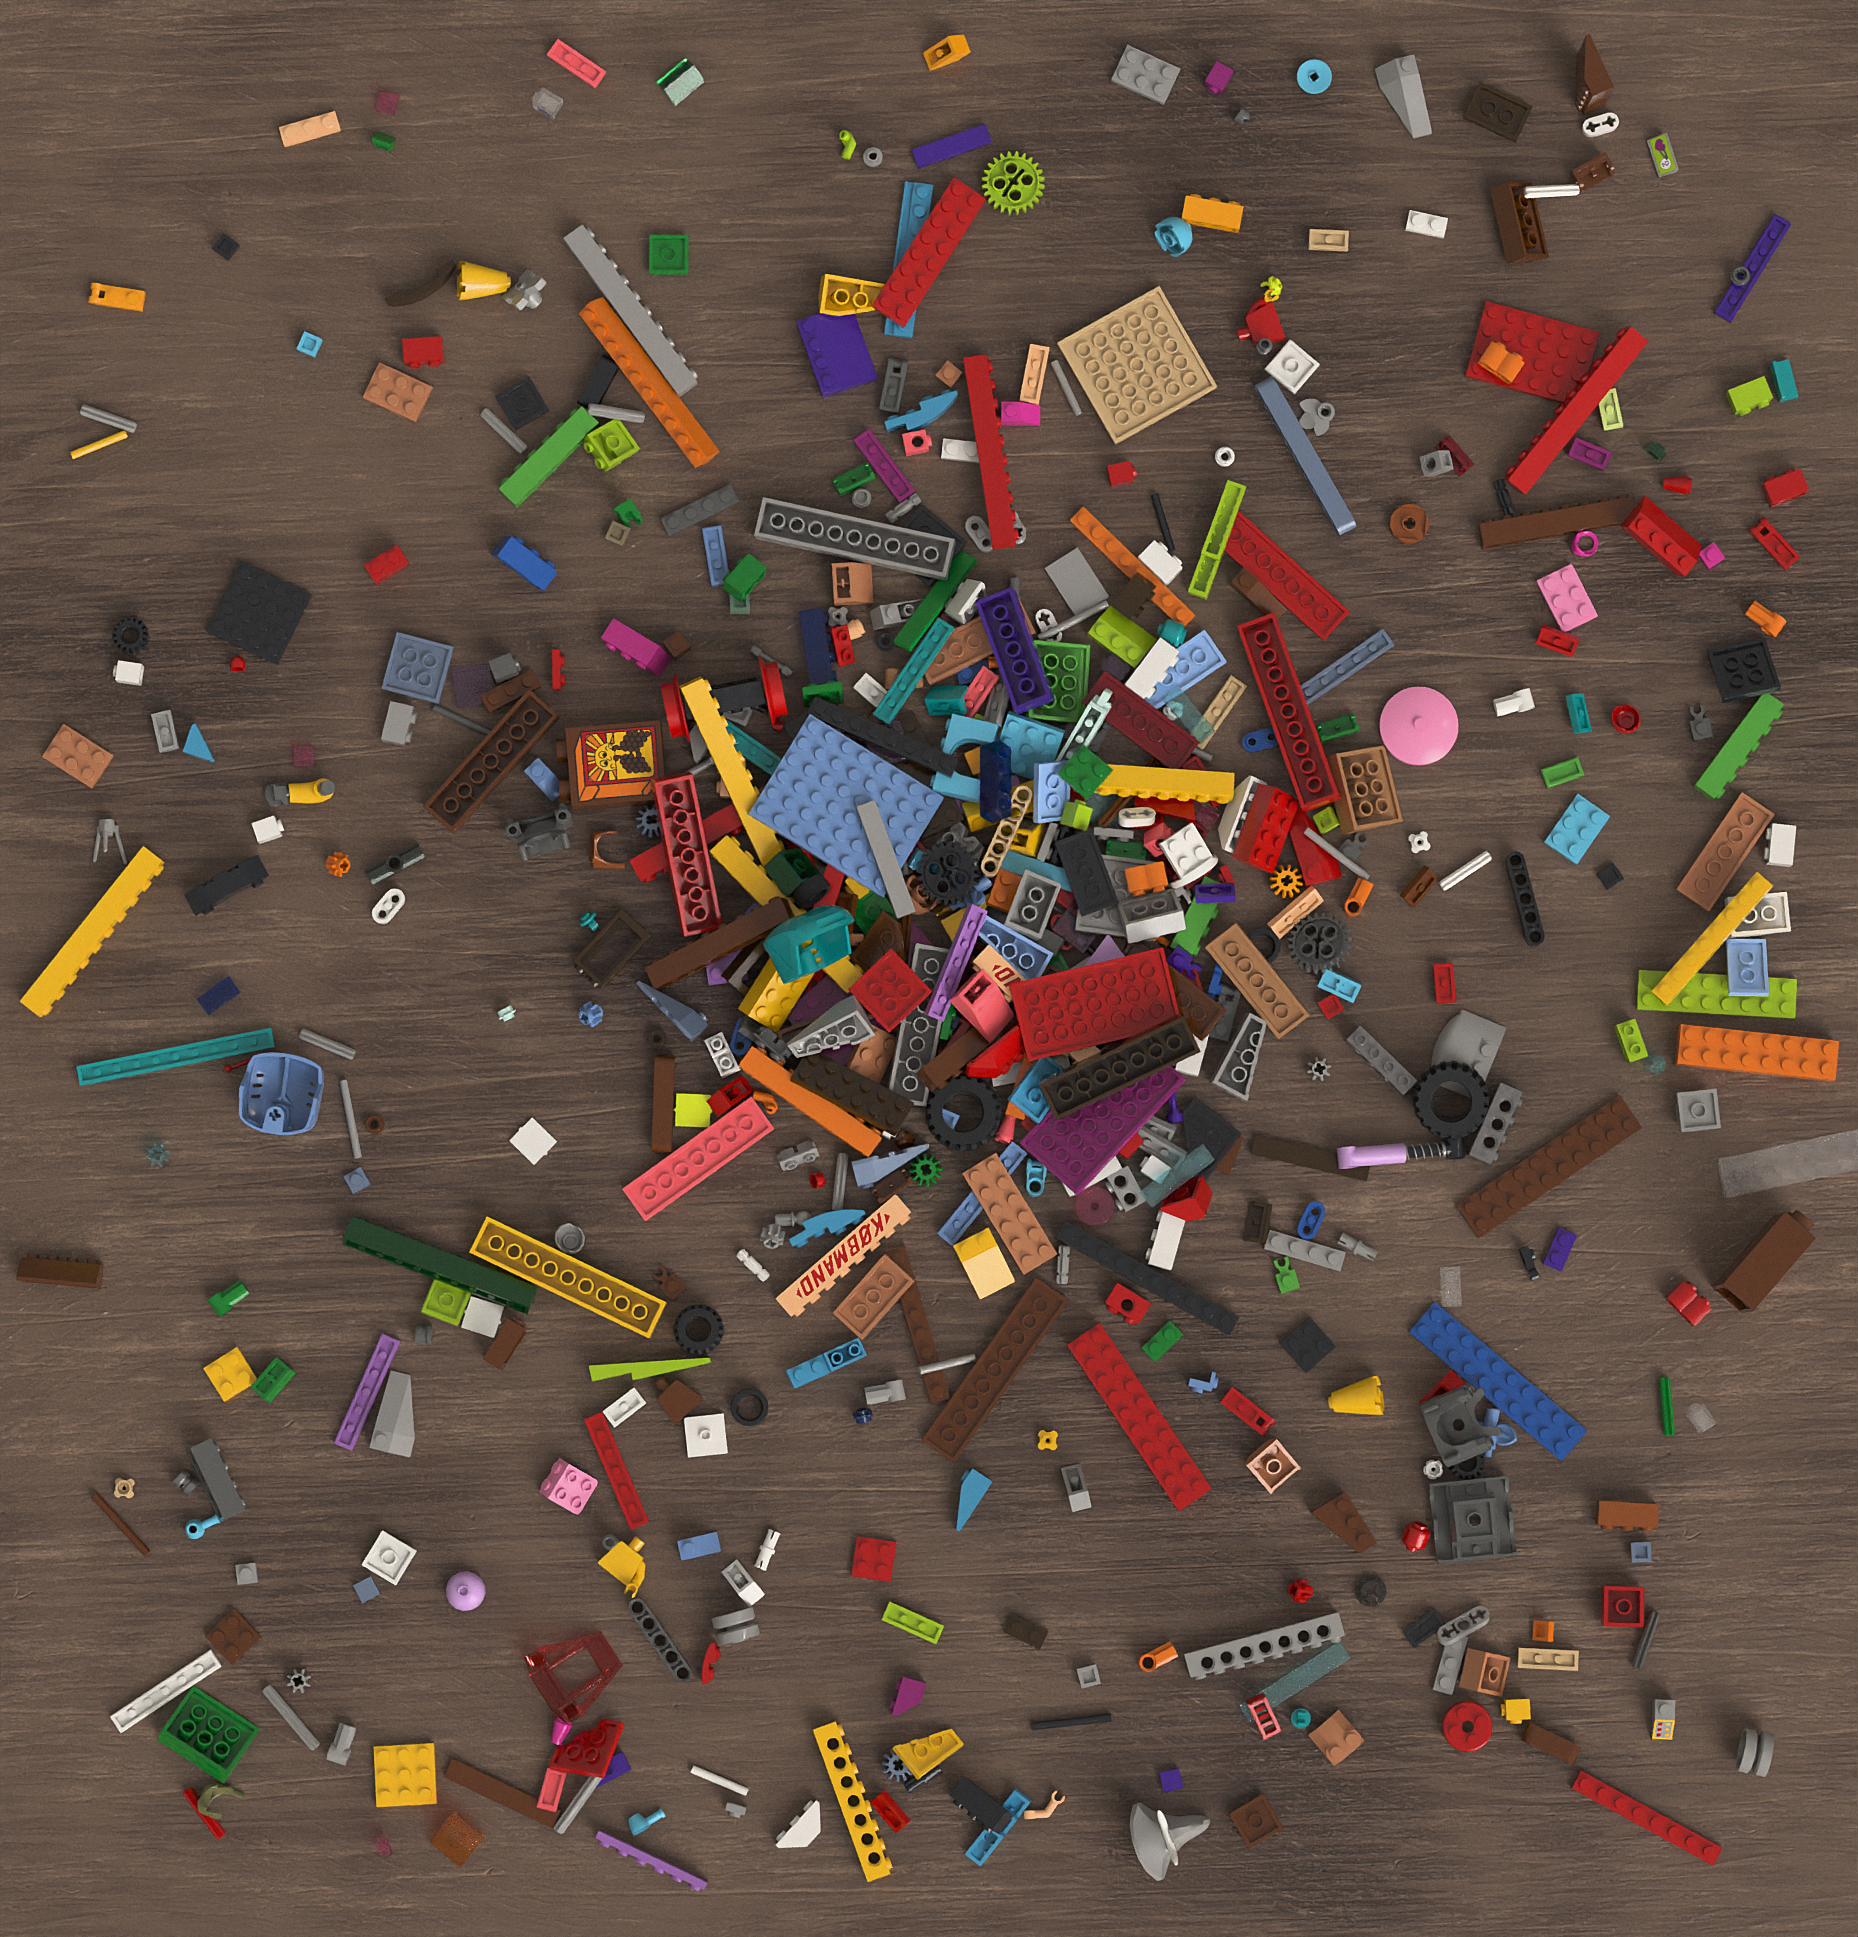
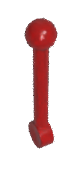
M251 1058L231 1066L226 1065L224 1070L229 1073L234 1068L248 1064Z

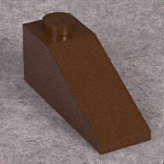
M1243 568L1230 583V586L1264 616L1274 612L1277 619H1279L1287 610L1246 568Z

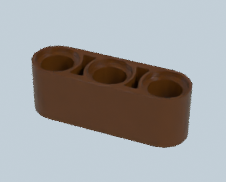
M1530 1722L1521 1741L1571 1765H1574L1582 1748Z

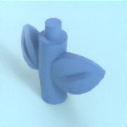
M959 875V882L964 883L966 877ZM985 875L978 878L977 881L980 883L973 885L976 891H969L971 897L966 898L963 896L964 902L962 903L957 899V904L953 905L951 903L949 905L953 911L959 907L962 909L965 906L967 907L968 903L975 906L983 904L986 901L983 891L993 885L989 878Z
M1486 1408L1484 1421H1479L1483 1426L1497 1427L1502 1430L1501 1435L1491 1436L1494 1446H1492L1490 1451L1484 1453L1485 1457L1492 1456V1449L1495 1450L1496 1444L1504 1446L1517 1441V1434L1509 1424H1497L1500 1410Z

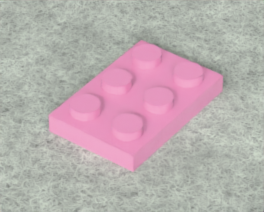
M1572 564L1536 581L1561 631L1568 632L1598 617Z

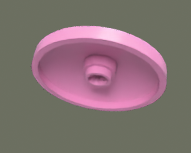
M1427 687L1407 688L1395 694L1385 705L1379 721L1380 737L1388 752L1399 761L1416 766L1428 765L1443 758L1454 745L1458 734L1457 714L1451 702L1440 692Z

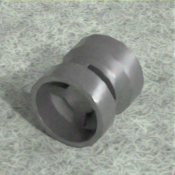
M185 1469L172 1484L176 1488L180 1487L182 1493L188 1497L198 1487L200 1481L192 1478L190 1472Z

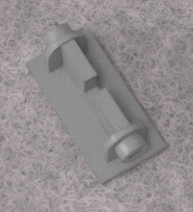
M807 1140L796 1145L798 1149L796 1153L793 1147L780 1151L777 1158L782 1170L794 1169L799 1164L811 1162L819 1157L814 1141L809 1142Z

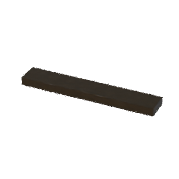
M1256 1134L1251 1150L1252 1155L1362 1181H1367L1370 1165L1339 1169L1336 1153Z

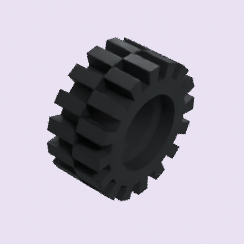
M125 617L124 620H119L118 624L114 625L115 629L114 631L112 630V639L121 651L127 654H134V652H141L142 648L145 649L146 643L148 644L149 633L143 622L134 617ZM129 628H134L138 632L137 640L132 643L126 642L123 638L125 630Z
M1483 1453L1473 1457L1474 1465L1469 1470L1462 1469L1459 1463L1450 1466L1449 1469L1457 1478L1471 1480L1483 1472L1485 1458Z

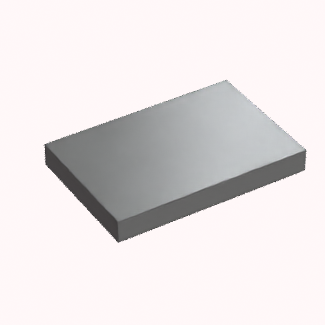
M1078 547L1044 568L1074 616L1109 598V595Z

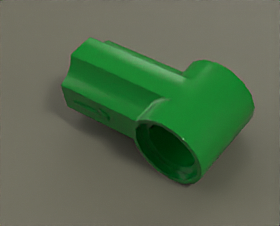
M239 1280L207 1301L217 1316L221 1317L230 1311L233 1305L250 1293L242 1281Z

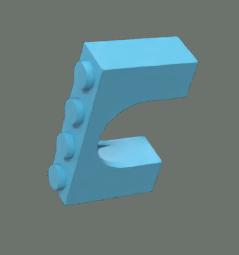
M952 714L951 719H948L946 722L945 730L948 732L946 738H942L940 749H943L942 752L952 756L959 746L966 743H976L994 748L999 726L998 724ZM954 771L952 778L940 773L932 775L930 786L933 787V791L940 795L980 804L984 781L966 777Z

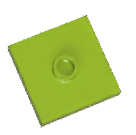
M434 1279L421 1313L458 1326L472 1293Z

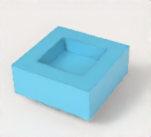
M304 331L296 349L315 358L323 339Z

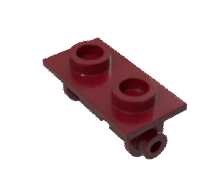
M1450 435L1444 437L1434 447L1437 451H1450L1453 470L1459 477L1475 465Z

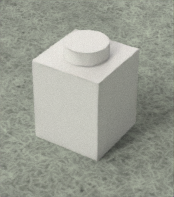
M118 660V665H115L113 669V677H116L115 680L118 683L141 686L144 666L140 663Z
M275 816L252 823L257 841L260 844L282 837L281 831H284L281 820H277Z
M1153 1155L1150 1158L1146 1156L1139 1165L1142 1167L1140 1172L1158 1185L1162 1183L1171 1170V1167Z

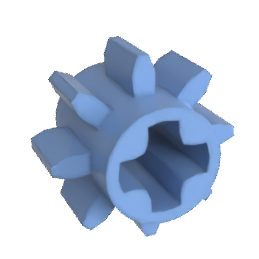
M591 1001L579 1008V1020L584 1025L589 1024L592 1028L602 1021L603 1010L598 1004L592 1005Z

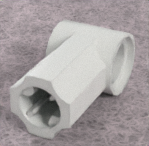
M1530 688L1493 700L1497 717L1535 708Z

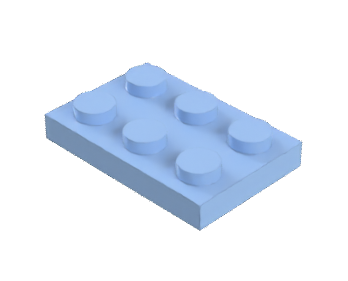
M1068 760L1034 763L1033 822L1061 821L1066 801L1070 802V786L1058 777L1057 773Z
M1726 939L1728 996H1768L1766 939Z

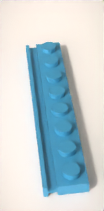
M905 181L893 271L930 214L933 192L932 184ZM916 310L904 328L886 317L884 335L912 339Z

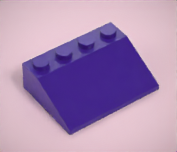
M820 313L796 321L822 398L878 380L855 314L834 316Z

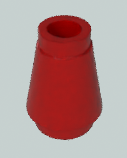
M1688 476L1665 477L1663 489L1686 495V493L1691 494L1692 478H1688Z

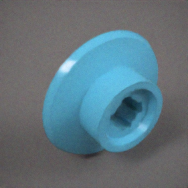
M1316 59L1308 60L1298 69V84L1308 93H1321L1331 84V70L1323 61ZM1313 74H1315L1318 78L1315 81H1312L1311 76Z

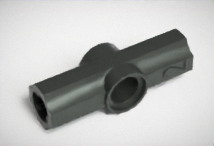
M416 843L396 854L390 855L387 859L366 869L365 872L372 885H375L394 874L401 873L404 869L425 859V856L419 844ZM394 859L400 860V866L397 869L390 867V863Z

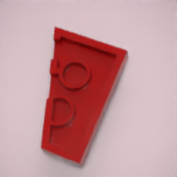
M1134 795V808L1149 807L1155 810L1156 815H1168L1173 819L1178 820L1180 818L1195 824L1194 799H1189L1188 801H1180L1177 798L1162 800L1158 799V797L1140 798Z

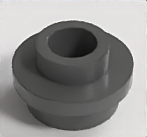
M1737 266L1731 271L1730 279L1735 285L1743 286L1749 281L1750 272L1743 266ZM1738 273H1741L1743 275V279H1738L1736 275Z

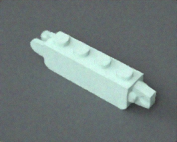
M1106 688L1101 696L1096 695L1090 701L1056 761H1069L1082 745L1087 748L1089 747L1112 707L1111 703L1108 702L1113 693L1111 690Z

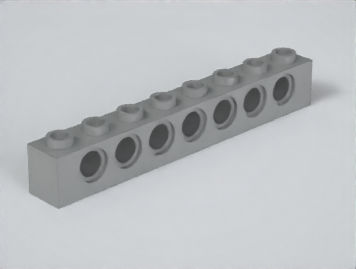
M1339 1612L1184 1653V1658L1190 1678L1194 1677L1195 1680L1206 1678V1673L1214 1672V1675L1226 1672L1225 1668L1233 1666L1234 1670L1243 1668L1246 1662L1252 1661L1253 1664L1264 1662V1658L1268 1656L1276 1659L1283 1657V1652L1291 1651V1654L1303 1651L1302 1647L1310 1645L1311 1649L1320 1647L1323 1641L1329 1640L1330 1643L1341 1641V1637L1345 1636ZM1321 1625H1325L1328 1629L1327 1634L1323 1637L1317 1634V1629ZM1302 1630L1307 1631L1309 1635L1305 1642H1301L1298 1639V1633ZM1281 1636L1289 1638V1644L1286 1647H1281L1278 1643ZM1262 1641H1268L1270 1644V1649L1267 1652H1261L1259 1649ZM1244 1646H1248L1251 1650V1654L1246 1658L1240 1655V1649ZM1225 1651L1230 1652L1232 1656L1228 1663H1223L1220 1658L1221 1654ZM1204 1657L1212 1659V1665L1209 1668H1204L1201 1665Z

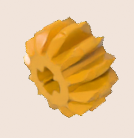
M1282 865L1279 866L1280 873L1274 870L1273 874L1276 877H1270L1269 879L1272 882H1276L1270 885L1271 889L1278 888L1274 894L1278 895L1281 891L1282 898L1286 897V892L1292 898V890L1298 894L1300 890L1296 886H1303L1302 882L1297 881L1302 878V875L1295 876L1298 869L1295 868L1291 872V865L1287 866L1286 871ZM1285 877L1289 878L1288 881L1291 880L1288 886H1284V882L1281 883V880H1284Z

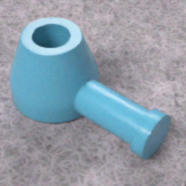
M215 1514V1516L204 1521L198 1519L188 1521L185 1525L186 1535L191 1539L202 1537L205 1528L220 1523L217 1515ZM191 1526H195L197 1528V1531L195 1533H192L190 1531Z
M659 1808L658 1811L647 1818H644L639 1813L630 1817L628 1823L632 1835H638L652 1823L662 1817L664 1818L665 1814L662 1809Z

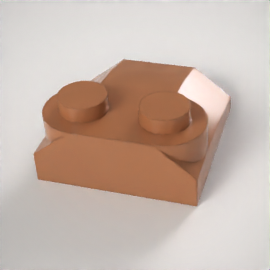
M1276 1438L1262 1444L1245 1462L1249 1470L1270 1494L1293 1473L1301 1469Z
M1339 1709L1318 1728L1308 1734L1333 1766L1341 1762L1365 1741Z

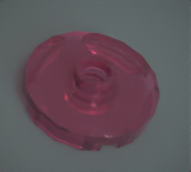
M1097 1186L1088 1187L1076 1198L1075 1211L1078 1218L1085 1224L1091 1226L1102 1225L1113 1215L1114 1200L1105 1189ZM1092 1203L1098 1204L1097 1210L1091 1209Z

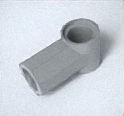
M903 1380L864 1388L867 1405L906 1399Z
M344 1723L339 1724L326 1760L346 1766L351 1753L350 1747L356 1727Z

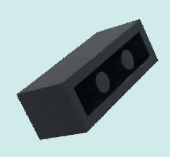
M965 1776L949 1794L954 1798L952 1803L961 1810L965 1807L969 1811L967 1815L975 1821L978 1819L982 1821V1827L989 1833L994 1831L1000 1834L1014 1816Z

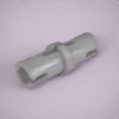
M1344 1232L1337 1243L1353 1251V1254H1359L1372 1262L1379 1251L1364 1244L1361 1239L1358 1241Z

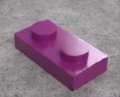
M1575 437L1567 457L1604 471L1612 452Z

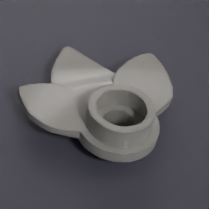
M1313 398L1301 401L1299 405L1305 412L1299 420L1301 427L1304 429L1314 428L1317 436L1326 433L1329 429V421L1335 415L1334 407L1330 403H1320ZM1325 409L1329 412V414L1327 416H1323L1321 411Z

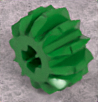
M926 1153L923 1154V1161H921L919 1156H916L918 1164L914 1162L910 1164L916 1169L909 1170V1173H917V1175L912 1177V1180L915 1181L920 1178L918 1186L922 1185L923 1180L926 1181V1187H929L928 1180H931L934 1185L937 1184L933 1177L935 1176L939 1179L942 1177L936 1171H943V1167H935L940 1163V1160H936L933 1163L934 1155H931L930 1159L927 1160ZM925 1165H929V1170L932 1171L931 1174L923 1175L921 1167L924 1166L925 1168Z

